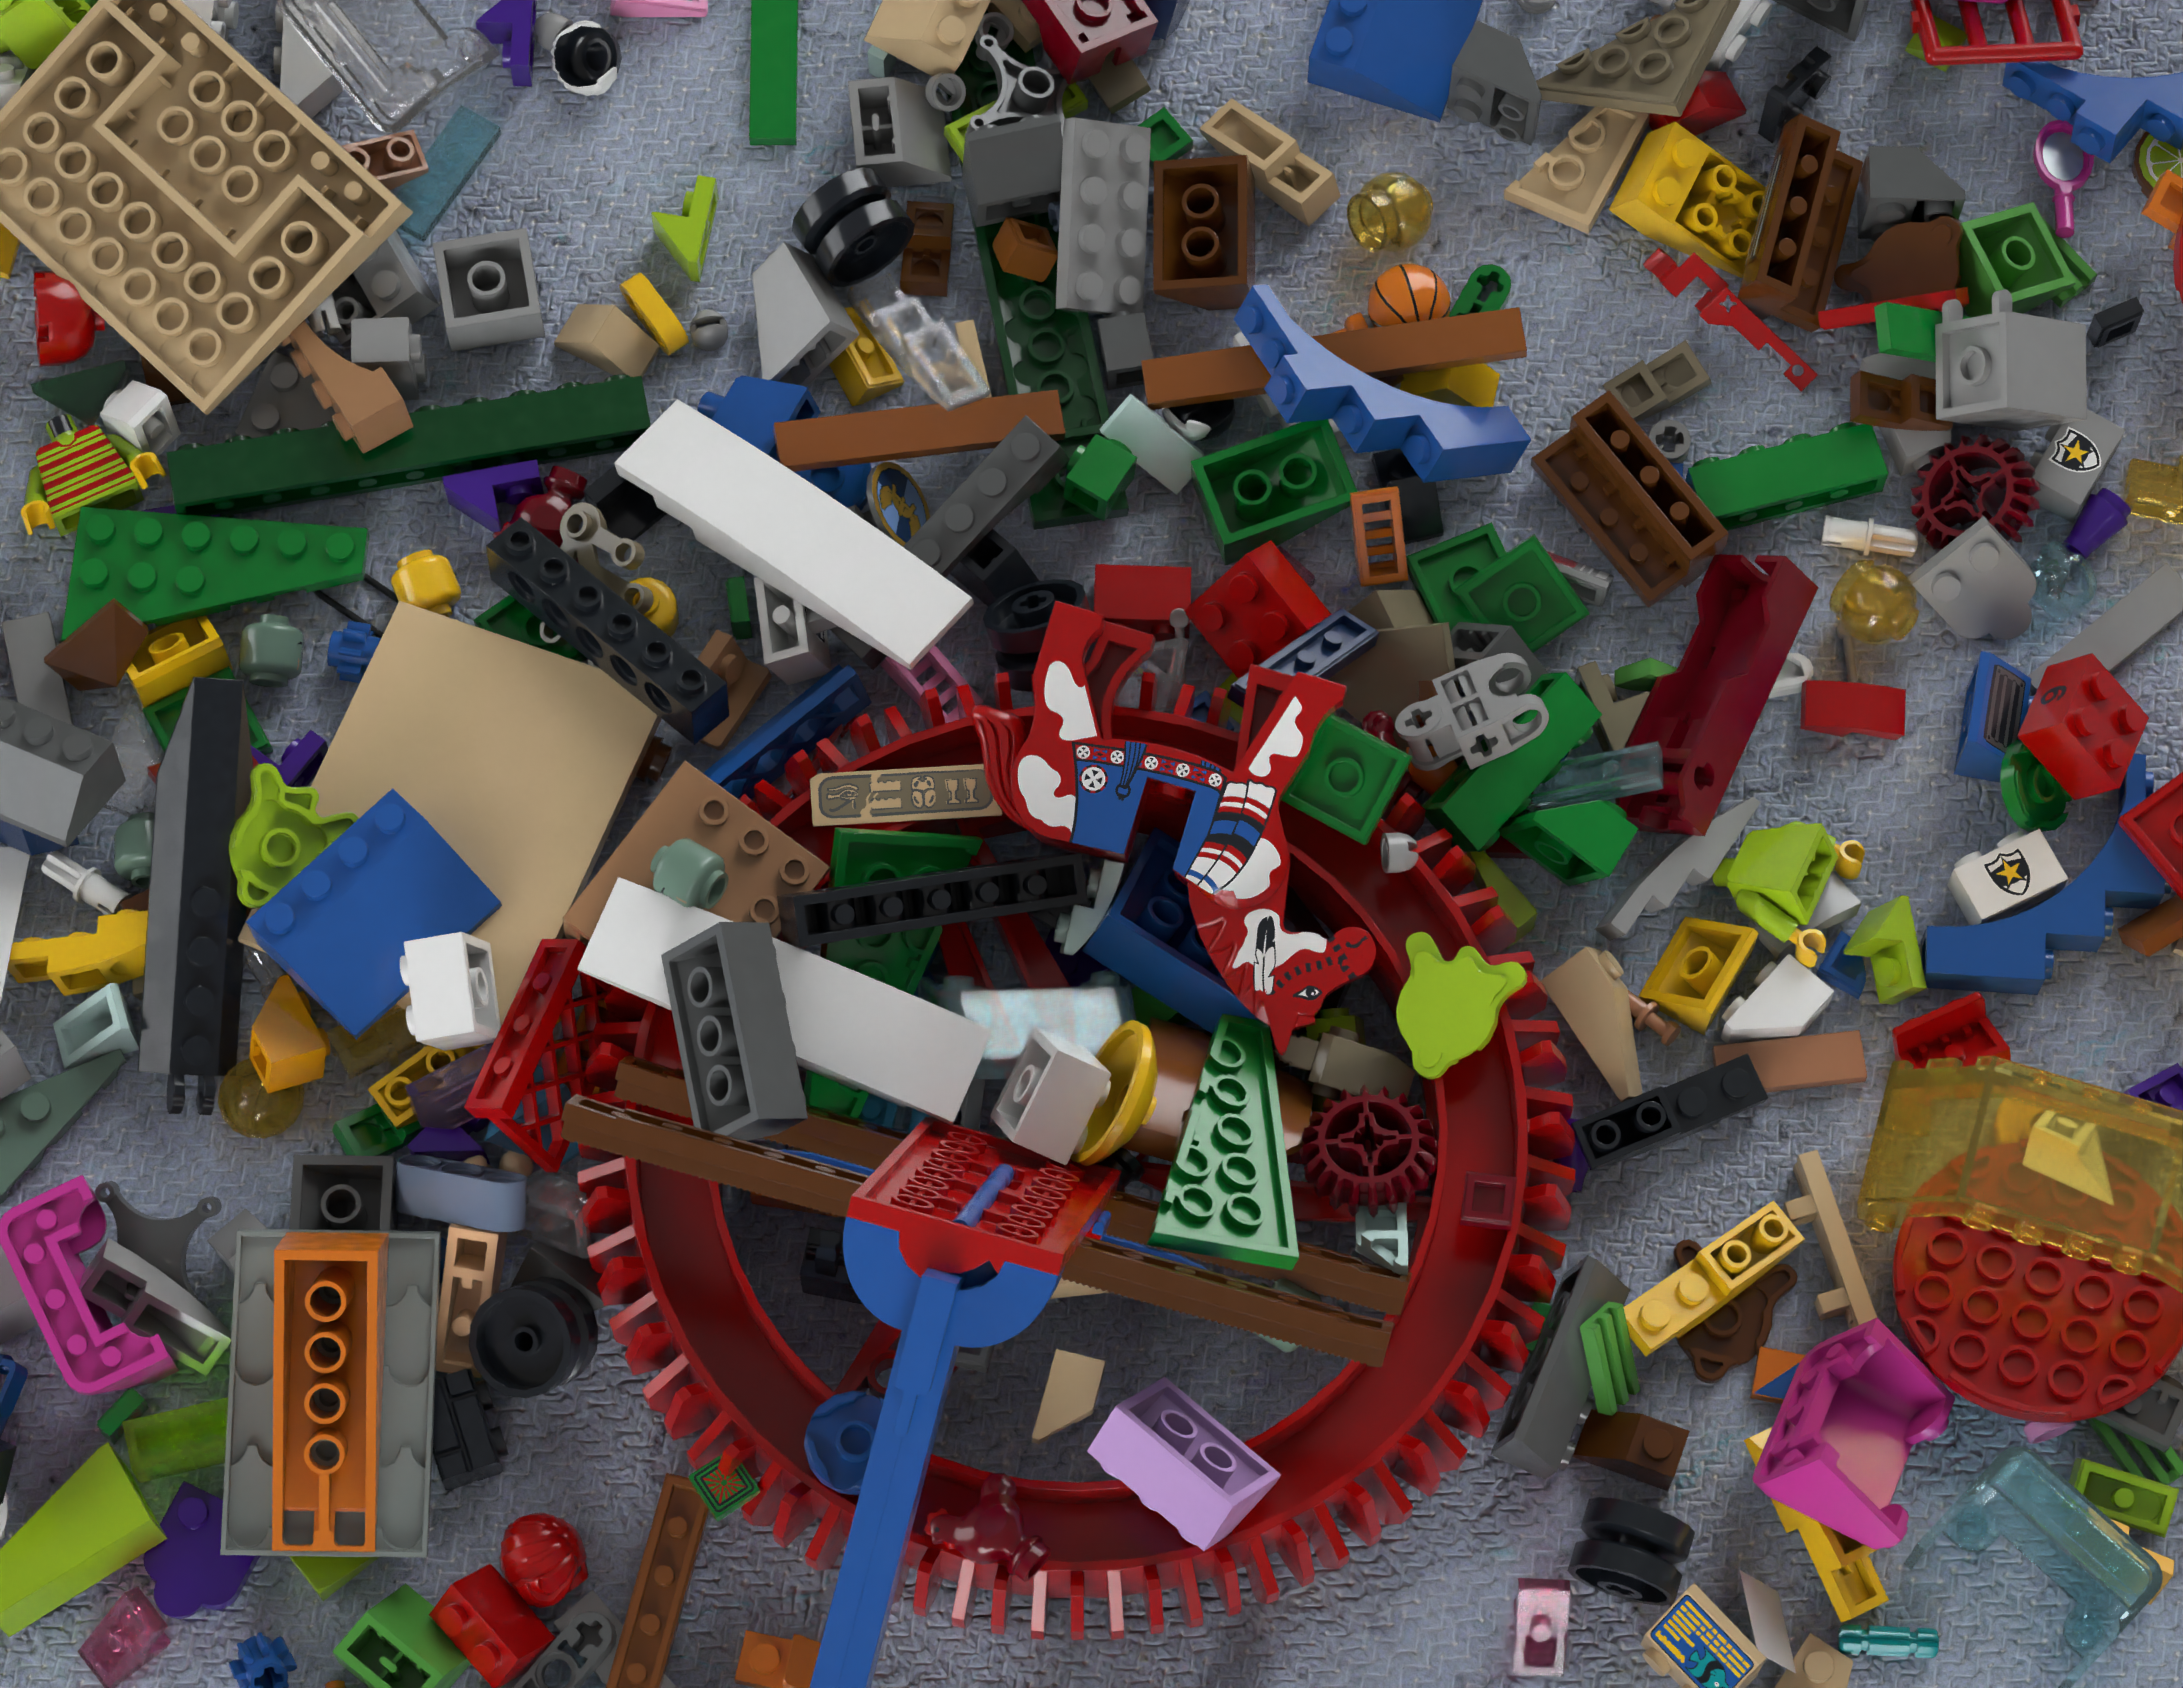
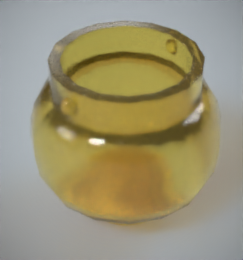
M1381 173L1366 182L1360 193L1351 197L1347 205V219L1350 230L1358 243L1368 251L1378 252L1385 250L1398 252L1406 250L1422 241L1431 226L1433 212L1432 197L1424 185L1406 173Z
M1866 559L1859 560L1851 565L1837 582L1829 602L1830 610L1836 614V618L1840 620L1846 632L1858 641L1873 646L1888 643L1893 639L1898 641L1904 638L1915 625L1919 615V610L1916 608V589L1911 584L1910 579L1892 566L1886 564L1874 565V560L1872 559L1869 561Z

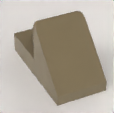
M1596 661L1577 668L1574 682L1602 713V716L1594 723L1592 728L1609 768L1612 769L1616 767L1650 692H1644L1614 703L1617 701V693L1609 674L1602 675Z

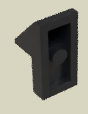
M1400 448L1373 454L1372 462L1380 488L1394 486L1399 488L1405 545L1443 536L1444 530L1436 482L1423 483ZM1384 501L1386 510H1388L1389 501Z

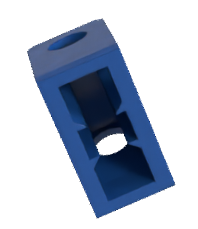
M744 375L735 379L725 397L710 391L706 392L700 399L697 410L776 461H778L773 433L774 423L817 418L821 412L807 387Z

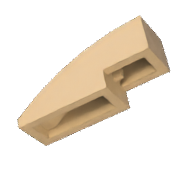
M1232 98L1199 128L1203 137L1222 156L1247 155L1254 174L1255 186L1308 227L1341 197L1334 173L1301 153L1296 139Z

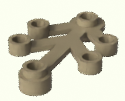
M585 502L571 506L563 515L560 523V534L563 540L560 549L574 560L578 557L580 565L641 614L648 612L653 604L651 590L637 583H629L600 566L596 548L599 547L611 553L612 561L617 566L627 570H635L644 561L645 551L643 546L636 541L620 538L608 531L606 520L596 506ZM583 521V526H582L581 530L579 531V526H580L581 522ZM631 547V556L625 561V552ZM640 592V600L634 606L633 598L636 593ZM544 622L541 623L540 636L545 642L555 646H564L568 643L558 634L553 637V630ZM588 659V664H589L590 666L599 668V667L596 666L592 661H590V660Z

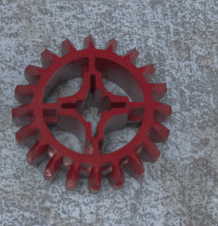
M1980 433L1975 443L1969 436L1962 435L1959 448L1957 449L1952 444L1944 443L1945 455L1941 458L1929 455V460L1933 467L1930 471L1917 470L1918 477L1924 484L1911 488L1912 495L1918 502L1910 508L1912 514L1919 519L1915 524L1917 530L1923 536H1926V542L1934 550H1942L1966 531L1952 529L1951 527L1958 523L1963 526L1966 523L1978 521L1983 516L2006 541L2012 539L2014 542L2023 543L2022 536L2018 531L2021 526L2034 527L2033 520L2027 513L2040 509L2039 501L2033 495L2041 491L2039 483L2032 478L2035 475L2034 467L2028 461H2025V455L2017 447L2010 448V444L2002 438H1997L1993 442L1988 435ZM1979 468L2000 469L1993 474L1989 471L1979 476L1971 474V471ZM1972 487L1978 492L1976 494L1979 496V498L1975 502L1979 508V511L1973 506V504L1975 503L1972 501V499L1975 497V494L1972 490Z
M1363 1085L1359 1092L1360 1096L1352 1097L1347 1090L1343 1089L1340 1094V1103L1326 1098L1323 1103V1112L1312 1111V1115L1309 1118L1310 1127L1304 1128L1302 1132V1141H1304L1305 1145L1300 1149V1159L1303 1166H1305L1304 1176L1308 1183H1314V1191L1318 1199L1329 1196L1330 1205L1334 1210L1347 1203L1352 1217L1359 1212L1360 1206H1368V1212L1374 1219L1378 1214V1206L1385 1205L1392 1214H1395L1398 1209V1200L1412 1205L1416 1199L1415 1190L1426 1191L1429 1185V1175H1433L1436 1170V1158L1434 1157L1438 1153V1144L1435 1137H1433V1125L1430 1119H1423V1110L1419 1104L1408 1107V1099L1404 1092L1392 1100L1389 1099V1091L1385 1086L1379 1091L1378 1095H1370L1368 1088ZM1366 1140L1370 1141L1372 1163H1368L1367 1152H1364L1366 1151ZM1394 1169V1170H1392V1171H1390V1172H1388V1173H1386V1174H1383V1173L1386 1172L1387 1170Z

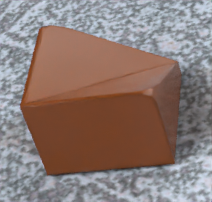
M1006 217L992 244L1003 272L1039 282L1046 280L1058 258L1057 249L1046 227L1011 217Z

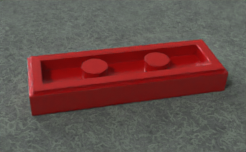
M1967 287L1823 310L1818 312L1819 325L1823 330L1876 322L1874 306L1884 302L1942 311L1945 301L1957 299L1962 304V307H1966L1970 303Z

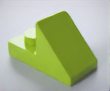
M697 175L694 192L686 191L682 216L661 212L651 213L655 234L688 278L695 282H700L719 200L716 178Z
M1901 895L1869 911L1843 950L1845 955L1870 957L1878 1000L1881 1004L1894 1005L1927 989L1909 897Z

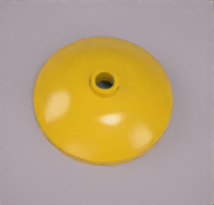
M1129 1020L1120 1025L1109 1036L1095 1056L1111 1073L1109 1078L1111 1087L1106 1101L1099 1109H1094L1086 1125L1088 1127V1135L1082 1149L1070 1157L1072 1161L1083 1166L1093 1165L1109 1157L1126 1144L1136 1133L1140 1125H1145L1154 1113L1157 1103L1154 1093L1158 1077L1155 1042L1149 1028L1138 1021Z

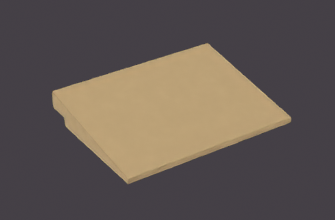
M98 0L0 110V223L57 276L74 284L81 298L206 415L217 407L295 328L414 213L182 0Z
M399 601L310 786L316 789L319 794V801L315 810L320 817L352 812L360 818L393 788L430 823L500 900L502 906L478 927L471 936L490 943L500 1024L502 1026L541 939H562L565 932L563 917L581 895L662 718L599 668ZM260 908L252 909L247 920L252 915H254ZM245 922L238 941L265 952L257 944ZM410 991L395 1006L406 1010L407 1006L411 1005Z

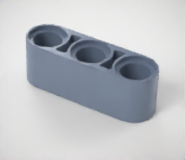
M406 1155L397 1158L396 1211L495 1232H515L525 1228L527 1177L525 1175L427 1155Z

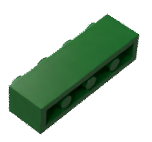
M1846 422L1833 427L1829 433L1813 437L1807 433L1792 436L1778 446L1765 448L1763 445H1755L1742 450L1738 456L1722 460L1719 457L1704 458L1693 464L1691 468H1688L1685 481L1722 526L1729 531L1882 492L1888 476V470L1873 426L1866 424L1856 425L1855 422Z
M1566 672L1542 674L1525 693L1540 697L1549 713L1548 724L1539 736L1518 749L1471 770L1465 759L1422 806L1426 810L1425 817L1437 831L1445 828L1453 836L1452 848L1458 845L1464 852H1482L1492 846L1501 834L1498 829L1509 817H1515L1526 809L1531 802L1529 795L1540 783L1549 781L1562 768L1560 761L1570 750L1580 747L1591 737L1593 733L1591 727L1602 716V713ZM1527 710L1513 718V722L1517 724L1528 723L1536 717L1538 711ZM1483 739L1480 743L1483 747L1484 752H1486L1489 749L1487 747L1485 740Z

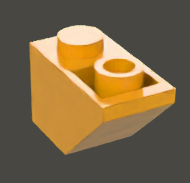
M288 974L278 978L252 1025L249 1058L268 1094L323 1078L326 1056H329L331 1052L330 1042L325 1030L322 1027L317 1028L311 1018V1008L306 994L303 991L297 992Z

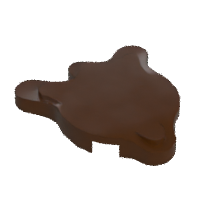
M1948 215L1941 216L1933 221L1897 224L1887 229L1874 242L1869 253L1864 258L1854 263L1839 266L1835 271L1834 281L1842 290L1860 293L1865 303L1956 289L1959 287L1962 276H1959L1960 264L1958 255H1961L1960 242L1963 236V227L1955 217Z
M1687 1239L1677 1243L1673 1251V1259L1678 1270L1692 1261L1698 1252L1703 1249L1697 1242ZM1782 1263L1775 1265L1704 1321L1680 1338L1675 1337L1678 1345L1692 1362L1693 1373L1700 1381L1709 1384L1721 1381L1728 1371L1748 1363L1757 1356L1759 1348L1765 1346L1772 1327V1315L1775 1304L1788 1294L1797 1283V1273L1790 1265Z

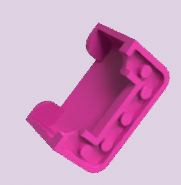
M82 1174L4 1213L0 1219V1244L64 1380L71 1389L80 1394L95 1395L155 1383L178 1372L179 1369L173 1357L166 1350L159 1334L152 1337L138 1336L131 1332L124 1322L113 1327L106 1310L85 1299L79 1288L82 1275L86 1270L79 1254L100 1243L107 1230L105 1213L95 1192Z
M1874 1318L1817 1344L1801 1360L1754 1470L1753 1482L1768 1497L1872 1549L1894 1547L1907 1533L1908 1527L1906 1525L1909 1515L1901 1505H1890L1911 1448L1914 1444L1925 1439L1932 1441L1938 1438L1946 1430L1949 1424L1948 1416L1956 1397L1878 1318Z

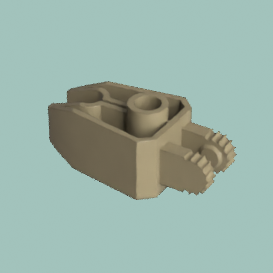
M1333 1025L1330 1027L1329 1034L1319 1033L1317 1041L1303 1036L1296 1037V1034L1292 1035L1287 1051L1283 1056L1277 1052L1276 1046L1275 1050H1273L1276 1053L1275 1057L1279 1058L1278 1061L1281 1060L1283 1064L1289 1063V1066L1307 1071L1304 1081L1313 1084L1310 1093L1335 1101L1340 1100V1094L1343 1089L1347 1090L1354 1097L1360 1096L1359 1092L1363 1085L1368 1088L1370 1095H1378L1379 1091L1385 1086L1389 1091V1099L1393 1100L1403 1092L1407 1098L1415 1071L1395 1055L1357 1043L1359 1033Z

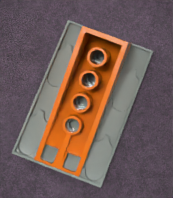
M237 1230L220 1555L427 1558L430 1532L441 1231Z

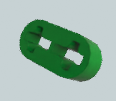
M1493 264L1482 265L1476 268L1453 306L1449 317L1504 309L1508 303L1511 291V279L1508 273L1500 266ZM1490 281L1496 282L1498 284L1497 291H1492L1486 302L1480 301L1482 286H1487Z

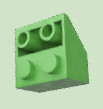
M406 1583L369 1609L332 1651L339 1664L368 1688H451L471 1664L429 1616L434 1606Z

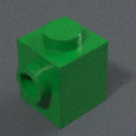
M1095 434L1087 448L1082 445L1078 446L1070 458L1066 468L1070 472L1066 477L1063 498L1100 520L1105 521L1134 479L1137 457L1122 442L1115 439L1107 440Z

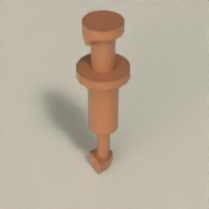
M1628 990L1631 1016L1636 1020L1634 1027L1638 1031H1642L1648 1026L1662 1037V1044L1665 1046L1672 1044L1679 1035L1681 1026L1671 1020L1666 1022L1657 1015L1660 1008L1658 1003L1652 1001L1646 1004Z

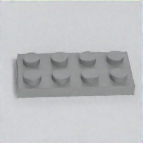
M1076 117L1064 119L1056 309L1105 315L1118 311H1130L1133 314L1143 313L1151 128Z

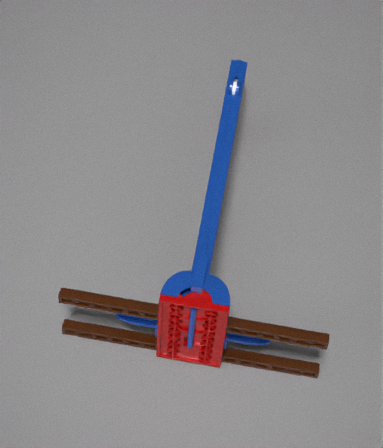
M632 1055L626 1056L619 1062L615 1079L618 1081L614 1096L624 1101L630 1100L631 1103L636 1102L637 1104L642 1103L643 1106L648 1105L649 1108L654 1106L655 1109L660 1108L661 1111L666 1110L674 1115L678 1113L679 1116L684 1115L686 1118L691 1117L693 1120L683 1069L677 1068L674 1070ZM578 1094L565 1102L561 1118L564 1121L561 1137L572 1143H583L584 1146L596 1147L597 1150L602 1148L604 1152L608 1150L610 1154L615 1152L616 1155L628 1156L629 1159L634 1157L635 1160L647 1161L648 1164L660 1165L661 1168L665 1166L667 1169L672 1168L673 1171L685 1172L686 1175L691 1173L693 1177L697 1175L699 1179L704 1177L705 1180L717 1181L718 1184L723 1182L724 1185L736 1186L737 1189L749 1190L750 1193H761L762 1196L768 1195L769 1198L774 1197L776 1200L780 1198L782 1202L786 1200L788 1203L793 1202L794 1205L806 1206L807 1209L812 1207L814 1211L818 1209L820 1212L825 1211L826 1214L838 1215L839 1218L844 1216L846 1220L843 1233V1255L847 1274L854 1291L864 1306L882 1322L902 1330L810 1688H871L959 1346L970 1348L988 1347L1002 1343L1019 1334L1040 1314L1062 1277L1064 1281L1068 1279L1070 1282L1075 1281L1076 1284L1081 1283L1083 1286L1095 1287L1096 1290H1107L1109 1293L1114 1292L1115 1295L1127 1296L1128 1299L1133 1297L1135 1301L1139 1299L1141 1303L1146 1301L1147 1304L1152 1303L1154 1306L1159 1305L1161 1308L1165 1306L1167 1310L1171 1308L1173 1311L1185 1312L1186 1315L1198 1316L1199 1319L1204 1317L1205 1320L1217 1321L1218 1324L1224 1323L1225 1326L1230 1325L1232 1328L1236 1326L1238 1330L1243 1328L1244 1331L1256 1332L1257 1335L1262 1334L1264 1337H1275L1276 1340L1282 1339L1283 1342L1295 1343L1296 1346L1301 1344L1303 1348L1307 1346L1309 1350L1314 1348L1315 1351L1321 1350L1322 1353L1334 1354L1335 1357L1340 1355L1342 1359L1346 1357L1348 1361L1353 1359L1354 1362L1360 1361L1361 1364L1366 1363L1368 1366L1382 1367L1394 1322L1342 1311L1343 1308L1211 1272L1205 1267L1184 1258V1256L1187 1255L1189 1259L1192 1257L1194 1260L1199 1259L1201 1262L1206 1261L1207 1264H1218L1219 1267L1224 1266L1226 1269L1231 1268L1232 1271L1236 1269L1238 1273L1243 1271L1244 1274L1249 1273L1250 1276L1255 1275L1257 1278L1261 1276L1262 1279L1267 1278L1269 1281L1274 1280L1276 1282L1279 1279L1285 1278L1306 1291L1311 1290L1312 1293L1317 1292L1325 1297L1329 1295L1331 1299L1336 1297L1337 1300L1342 1299L1343 1302L1348 1301L1350 1304L1354 1302L1355 1305L1367 1306L1368 1309H1379L1380 1312L1385 1311L1391 1315H1401L1412 1276L1411 1272H1408V1275H1400L1383 1266L1362 1262L1363 1259L1300 1241H1297L1299 1259L1292 1270L1161 1247L1154 1248L1155 1246L1149 1247L1147 1241L1160 1202L1117 1191L1121 1175L1120 1170L1099 1164L1083 1166L1069 1159L1067 1165H1064L1020 1146L1009 1139L955 1124L950 1125L941 1120L926 1116L909 1133L805 1104L808 1119L779 1134L763 1137L765 1140L770 1139L771 1142L776 1141L777 1144L782 1142L783 1145L788 1144L789 1147L794 1146L796 1149L800 1147L801 1150L806 1149L808 1151L804 1152L786 1149L775 1150L629 1108L623 1110Z

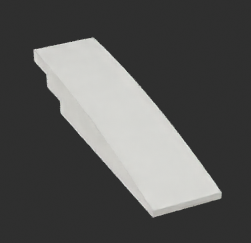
M678 399L614 462L618 475L653 495L657 508L692 528L697 541L910 670L974 604L971 596L863 518L769 455Z
M618 877L577 970L671 1010L661 955L719 922L733 921L695 906L684 907L662 893ZM772 937L776 949V960L782 990L786 999V1010L792 1041L796 1049L797 1065L856 1091L859 1088L903 1108L905 1106L911 1107L953 1125L991 1038L993 1029Z

